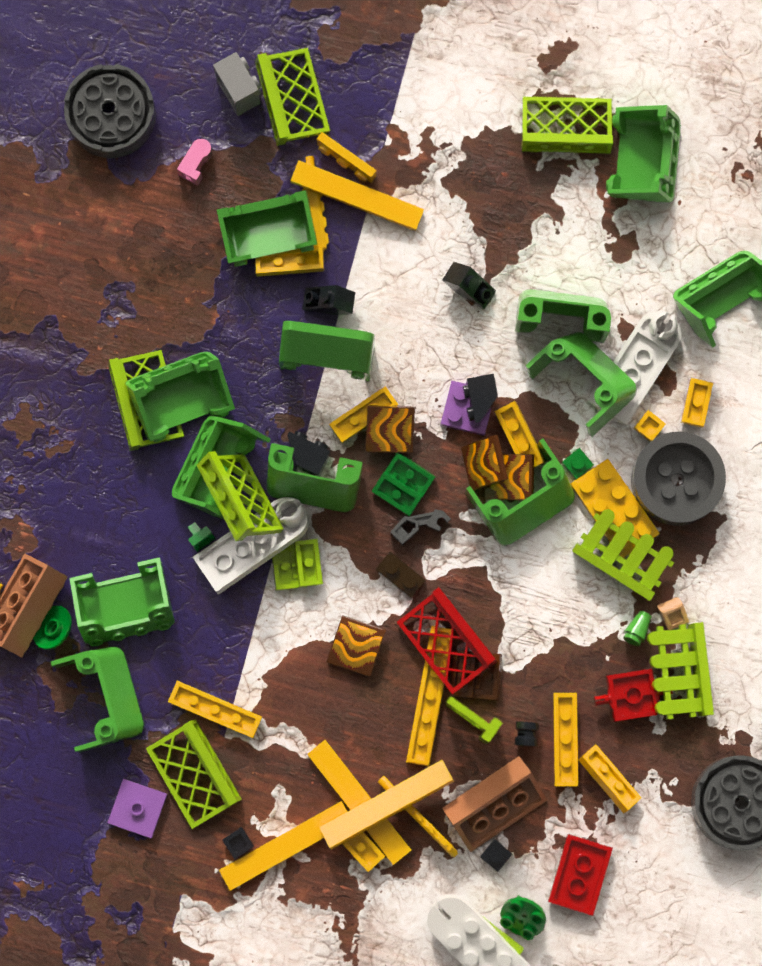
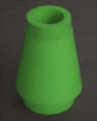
M640 610L624 630L625 635L623 639L634 646H640L641 643H644L652 616Z

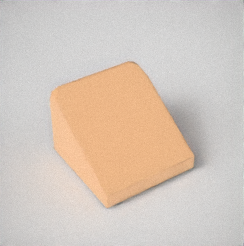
M678 597L657 605L667 630H673L679 627V625L689 623L684 605Z

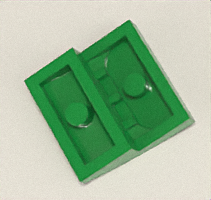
M396 453L371 492L410 516L436 476L401 453Z

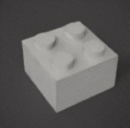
M237 52L213 64L215 78L237 116L261 104V86L255 76L251 77L248 70L250 67L244 57L240 58Z

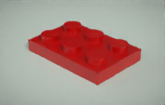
M567 834L547 902L593 916L613 848Z

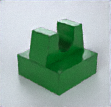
M195 522L188 526V529L193 534L188 540L197 552L216 539L207 526L200 529Z

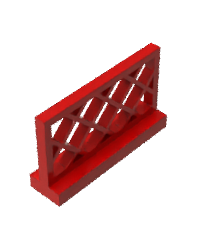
M439 587L428 598L397 621V624L452 695L461 690L488 667H492L498 662ZM433 601L438 608L437 617L424 616L425 606ZM440 612L445 616V618H440ZM410 618H419L418 632L409 631L404 623ZM423 619L436 620L434 633L422 632ZM439 621L449 622L452 625L451 635L438 634ZM454 630L459 634V636H454ZM412 634L418 635L417 640L414 638ZM421 635L434 637L432 650L421 647ZM437 637L450 638L448 652L436 650ZM453 639L463 640L466 643L465 654L452 652ZM468 649H470L473 652V654H468ZM426 652L432 653L431 658L428 656ZM435 653L448 655L446 668L435 665ZM451 655L464 656L463 670L450 668ZM467 657L477 658L482 666L476 671L466 670ZM440 670L446 671V675L444 676ZM449 671L462 673L461 682L454 688L448 682ZM465 673L471 674L465 679Z

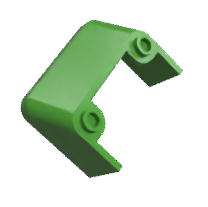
M749 251L735 253L685 284L673 294L676 305L696 335L712 348L716 346L712 337L713 332L717 328L714 319L748 298L762 302V260Z
M283 321L279 354L280 369L296 370V367H300L302 364L345 370L351 374L353 379L364 380L365 377V381H370L375 335L360 330L296 321Z
M574 332L552 340L525 366L529 376L534 379L552 361L562 362L572 355L602 384L594 394L595 402L601 410L586 424L588 434L593 437L636 396L637 389L634 381L585 334Z
M209 416L202 424L172 488V496L214 517L224 519L197 464L208 452L216 451L218 456L245 455L254 449L256 440L269 443L271 439L244 423Z
M543 438L539 440L537 445L547 461L541 470V477L546 486L510 510L498 499H492L482 504L471 486L466 488V496L496 541L501 545L513 544L569 507L574 501L575 494L567 475Z
M107 647L51 661V665L55 668L75 663L78 671L82 674L98 673L110 716L96 724L94 733L97 741L74 747L75 752L81 753L141 734L144 729V721L123 650L118 647Z

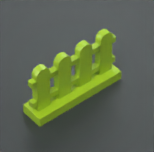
M605 509L601 515L596 513L593 518L597 521L588 535L582 534L580 538L584 540L583 543L577 542L572 552L650 601L655 594V591L652 590L653 586L659 587L661 581L658 579L667 565L672 567L674 564L671 560L673 550L668 546L662 547L659 552L651 548L654 539L650 534H644L638 540L632 536L634 525L631 522L626 521L620 527L612 523L615 514L610 509ZM608 528H610L616 534L606 547L599 542ZM629 540L635 544V547L628 558L624 559L619 554ZM595 548L604 552L601 557L593 552ZM649 553L655 559L645 572L639 568V565L646 554ZM615 560L623 564L621 569L613 565ZM634 573L642 577L640 582L632 577Z
M703 622L689 624L688 629H686V624L679 625L677 630L664 631L663 626L656 627V631L649 633L647 636L648 643L652 646H658L659 654L650 658L651 667L661 669L662 677L656 678L652 683V687L657 692H663L664 701H659L655 705L656 713L666 715V719H673V714L689 713V717H696V712H698V717L714 715ZM688 643H690L691 652H689ZM681 644L682 652L666 654L665 645ZM691 666H693V675L691 674ZM683 667L684 676L669 677L668 668ZM686 690L687 699L671 700L670 691Z

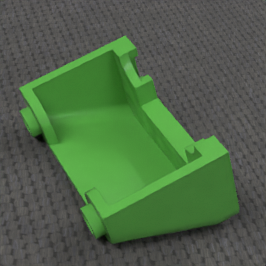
M668 105L616 107L612 124L620 134L616 175H611L606 182L608 194L616 198L662 203L672 202L675 195L681 132L679 116Z
M306 190L291 194V196L284 195L264 201L238 205L235 208L217 209L228 263H234L235 267L248 264L247 260L290 250L300 249L301 253L314 250L313 245L318 244L308 192Z
M210 352L192 355L134 377L125 383L150 442L164 440L169 433V429L208 413L216 415V417H224L229 414V411L235 409L219 358Z

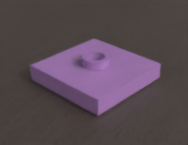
M123 779L108 824L152 838L168 794Z

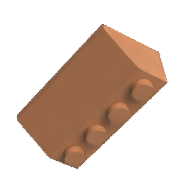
M27 554L23 555L0 595L1 647L20 657L24 655L34 635L40 629L46 614L52 608L59 591L62 590L67 579L66 575Z
M518 756L451 801L442 810L469 851L472 852L546 802L547 798L532 772Z

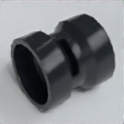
M516 721L515 729L518 732L514 745L537 747L538 739L536 738V732L539 729V723Z

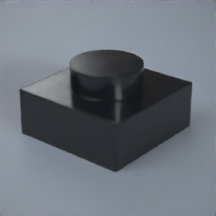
M243 827L222 839L234 859L255 847Z
M494 839L481 854L480 858L498 872L512 856V853Z

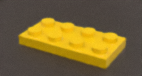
M606 459L571 483L572 489L592 518L596 513L601 515L605 509H610L615 514L612 523L620 527L626 521L631 522L634 525L632 536L638 540L644 534H650L653 538L660 534L609 459ZM608 528L604 535L611 542L616 532ZM628 540L619 555L623 558L627 557L634 549L635 544Z

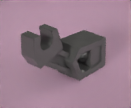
M436 509L430 513L411 517L404 516L390 534L403 546L419 531V526L427 525V527L439 532L442 528L437 525V520L444 519L448 523L451 518L444 511ZM406 522L415 525V528L409 534L401 527Z

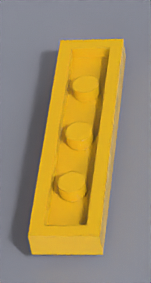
M179 681L176 682L168 700L171 704L251 738H254L262 716Z
M553 693L554 786H578L577 693Z

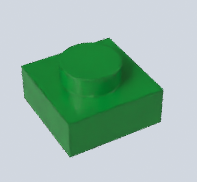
M580 448L562 461V465L575 480L594 466Z

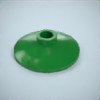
M52 606L42 621L40 629L33 637L37 646L50 650L64 642L72 626V618L69 611L62 606Z

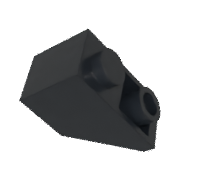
M457 262L452 263L442 279L454 292L482 309L487 307L496 292L473 268Z
M338 285L305 288L302 310L332 315L353 314L356 292Z
M494 374L467 378L466 385L463 386L464 398L469 399L470 407L467 408L468 419L473 421L474 427L480 425L498 398Z
M289 431L287 437L290 446L294 448L293 454L298 469L310 475L320 477L331 455V451L328 450L329 446L320 441L313 443L307 440L308 436L299 431H295V433Z

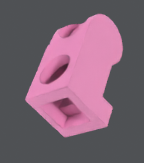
M195 140L177 168L179 176L197 186L202 180V175L199 171L203 164L209 161L212 156L211 145L207 140Z

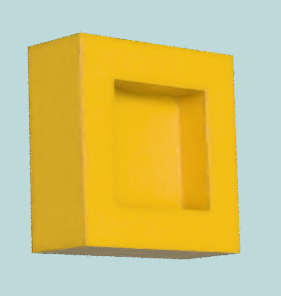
M648 410L633 429L651 442L666 423Z

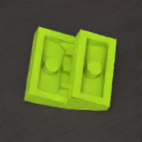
M318 539L296 541L272 557L275 591L323 584Z

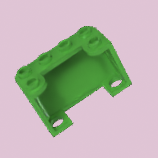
M526 289L519 295L514 332L530 333L534 331L537 325L541 324L542 313L584 318L583 334L593 342L604 343L610 332L611 313L606 302L601 298Z
M271 443L267 471V491L270 496L278 499L283 497L295 498L302 504L340 512H348L354 508L363 472V462L340 457L336 477L333 480L293 471L294 462L292 457L294 448ZM346 465H352V466H353V467H346V468L343 469V467L346 466Z
M160 557L137 562L140 573L98 583H96L92 573L69 578L77 626L84 642L91 646H99L103 642L111 640L121 641L133 635L142 636L154 630H167L174 624V615ZM83 581H88L87 583H84V584H78V583L83 582Z

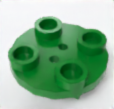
M519 895L507 900L500 912L501 926L514 934L522 936L526 940H532L534 936L539 935L544 930L547 921L543 908L534 901L522 898Z

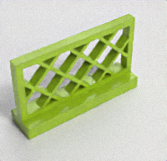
M308 48L266 55V53L257 55L255 65L277 146L284 145L287 141L317 136L321 132L324 134L329 133L330 128ZM304 55L306 64L303 69L292 63L294 57ZM280 60L286 66L280 73L272 67L271 61ZM288 67L299 72L295 81L283 75ZM302 75L311 80L309 89L297 83ZM280 79L292 85L287 94L278 89L277 84ZM294 87L305 93L300 102L289 96ZM307 96L316 100L317 106L314 110L303 104ZM286 99L297 105L293 114H290L283 108ZM299 108L311 114L306 123L295 117ZM313 116L322 121L323 128L315 129L308 125ZM292 120L303 127L299 133L290 134L288 126Z
M522 98V151L611 153L613 145L612 99ZM527 104H537L541 109L533 115L527 109ZM553 104H558L563 110L558 115H555L548 108ZM574 105H581L585 111L577 116L571 108ZM597 105L607 106V112L601 117L593 110ZM544 112L552 118L546 125L537 119ZM566 112L575 119L568 126L559 119ZM588 113L597 120L590 127L582 120ZM532 122L541 128L537 133H527V127ZM556 122L563 130L560 133H552L548 128ZM579 123L585 131L582 134H575L571 128ZM601 123L607 129V135L597 134L593 129Z
M162 350L122 359L114 358L108 362L130 451L184 437L180 424L176 426L177 433L167 434L166 438L162 441H143L141 435L143 426L139 427L138 421H141L136 415V409L125 384L128 381L127 378L137 377L142 369L147 372L153 371L145 366L150 358L158 357L159 368L166 366ZM134 363L140 368L133 377L125 372L123 364Z
M216 451L208 452L197 464L235 541H243L247 536L281 533L284 530L245 455L218 456ZM240 462L243 470L234 465V463ZM231 472H234L235 474L240 476L241 479L239 480L233 475H231ZM245 480L252 485L253 489L244 483ZM243 490L251 496L250 499L241 494V491ZM256 499L261 502L263 508L256 504L254 500ZM251 509L261 515L260 518L252 514ZM266 518L271 521L273 526L266 523L264 519Z
M452 697L445 704V706L481 730L482 734L478 739L485 744L490 742L502 725V722L496 718H493L489 723Z
M196 719L187 722L182 727L146 748L192 829L242 800ZM184 732L188 739L186 748L174 745L176 736ZM160 745L169 747L167 759L158 758L154 749ZM173 749L185 752L182 764L170 761ZM189 753L198 756V768L186 766ZM169 765L181 768L178 780L171 779L168 776ZM185 769L196 772L194 784L182 782ZM200 773L209 775L211 779L209 789L197 786ZM181 785L192 788L190 801L180 797L179 790ZM196 789L208 792L205 805L193 802ZM212 793L220 795L225 804L219 808L209 806ZM192 805L204 808L202 818L196 822L190 814ZM208 809L213 810L211 813L207 814Z

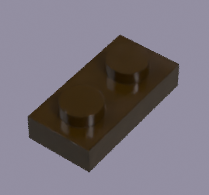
M391 552L387 554L376 568L377 572L410 598L415 595L426 581Z

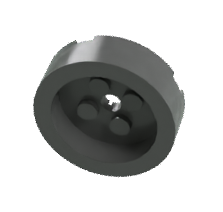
M118 64L93 66L79 74L66 92L64 116L67 126L75 141L84 150L93 155L104 158H118L129 155L143 146L154 129L156 108L151 91L144 79L128 67ZM108 103L115 105L114 113H104L103 107Z
M680 431L660 435L648 443L637 457L631 474L633 495L643 510L656 521L672 526L688 525L705 517L720 501L726 484L725 466L714 446L696 434ZM672 475H681L684 479L681 486L673 485L671 482Z
M744 755L725 757L710 764L697 778L691 796L692 813L699 829L712 842L735 850H750L762 846V760ZM738 796H744L747 799V806L742 810L735 806V800Z

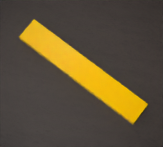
M299 160L290 183L416 231L424 211L423 208Z
M431 626L430 633H434L435 626ZM439 627L438 634L451 635V629ZM429 636L427 649L432 650L433 636ZM437 637L436 650L448 652L450 638ZM426 652L428 656L431 658L432 653ZM435 653V665L446 668L448 655ZM426 660L406 762L429 767L444 683ZM440 670L441 673L445 676L446 671Z
M326 740L307 754L350 810L371 799ZM388 819L367 830L393 865L411 851L410 847Z
M441 760L321 826L320 830L329 848L333 849L453 783L454 780L444 761Z
M342 801L220 869L219 871L229 890L231 891L323 839L324 836L320 827L347 813Z

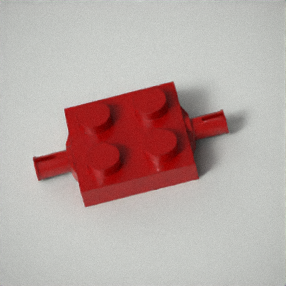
M653 669L607 675V695L594 696V701L603 699V701L594 702L595 706L609 704L612 710L613 721L617 722L659 715L655 711V705L659 702V697L663 695V692H657L653 689Z

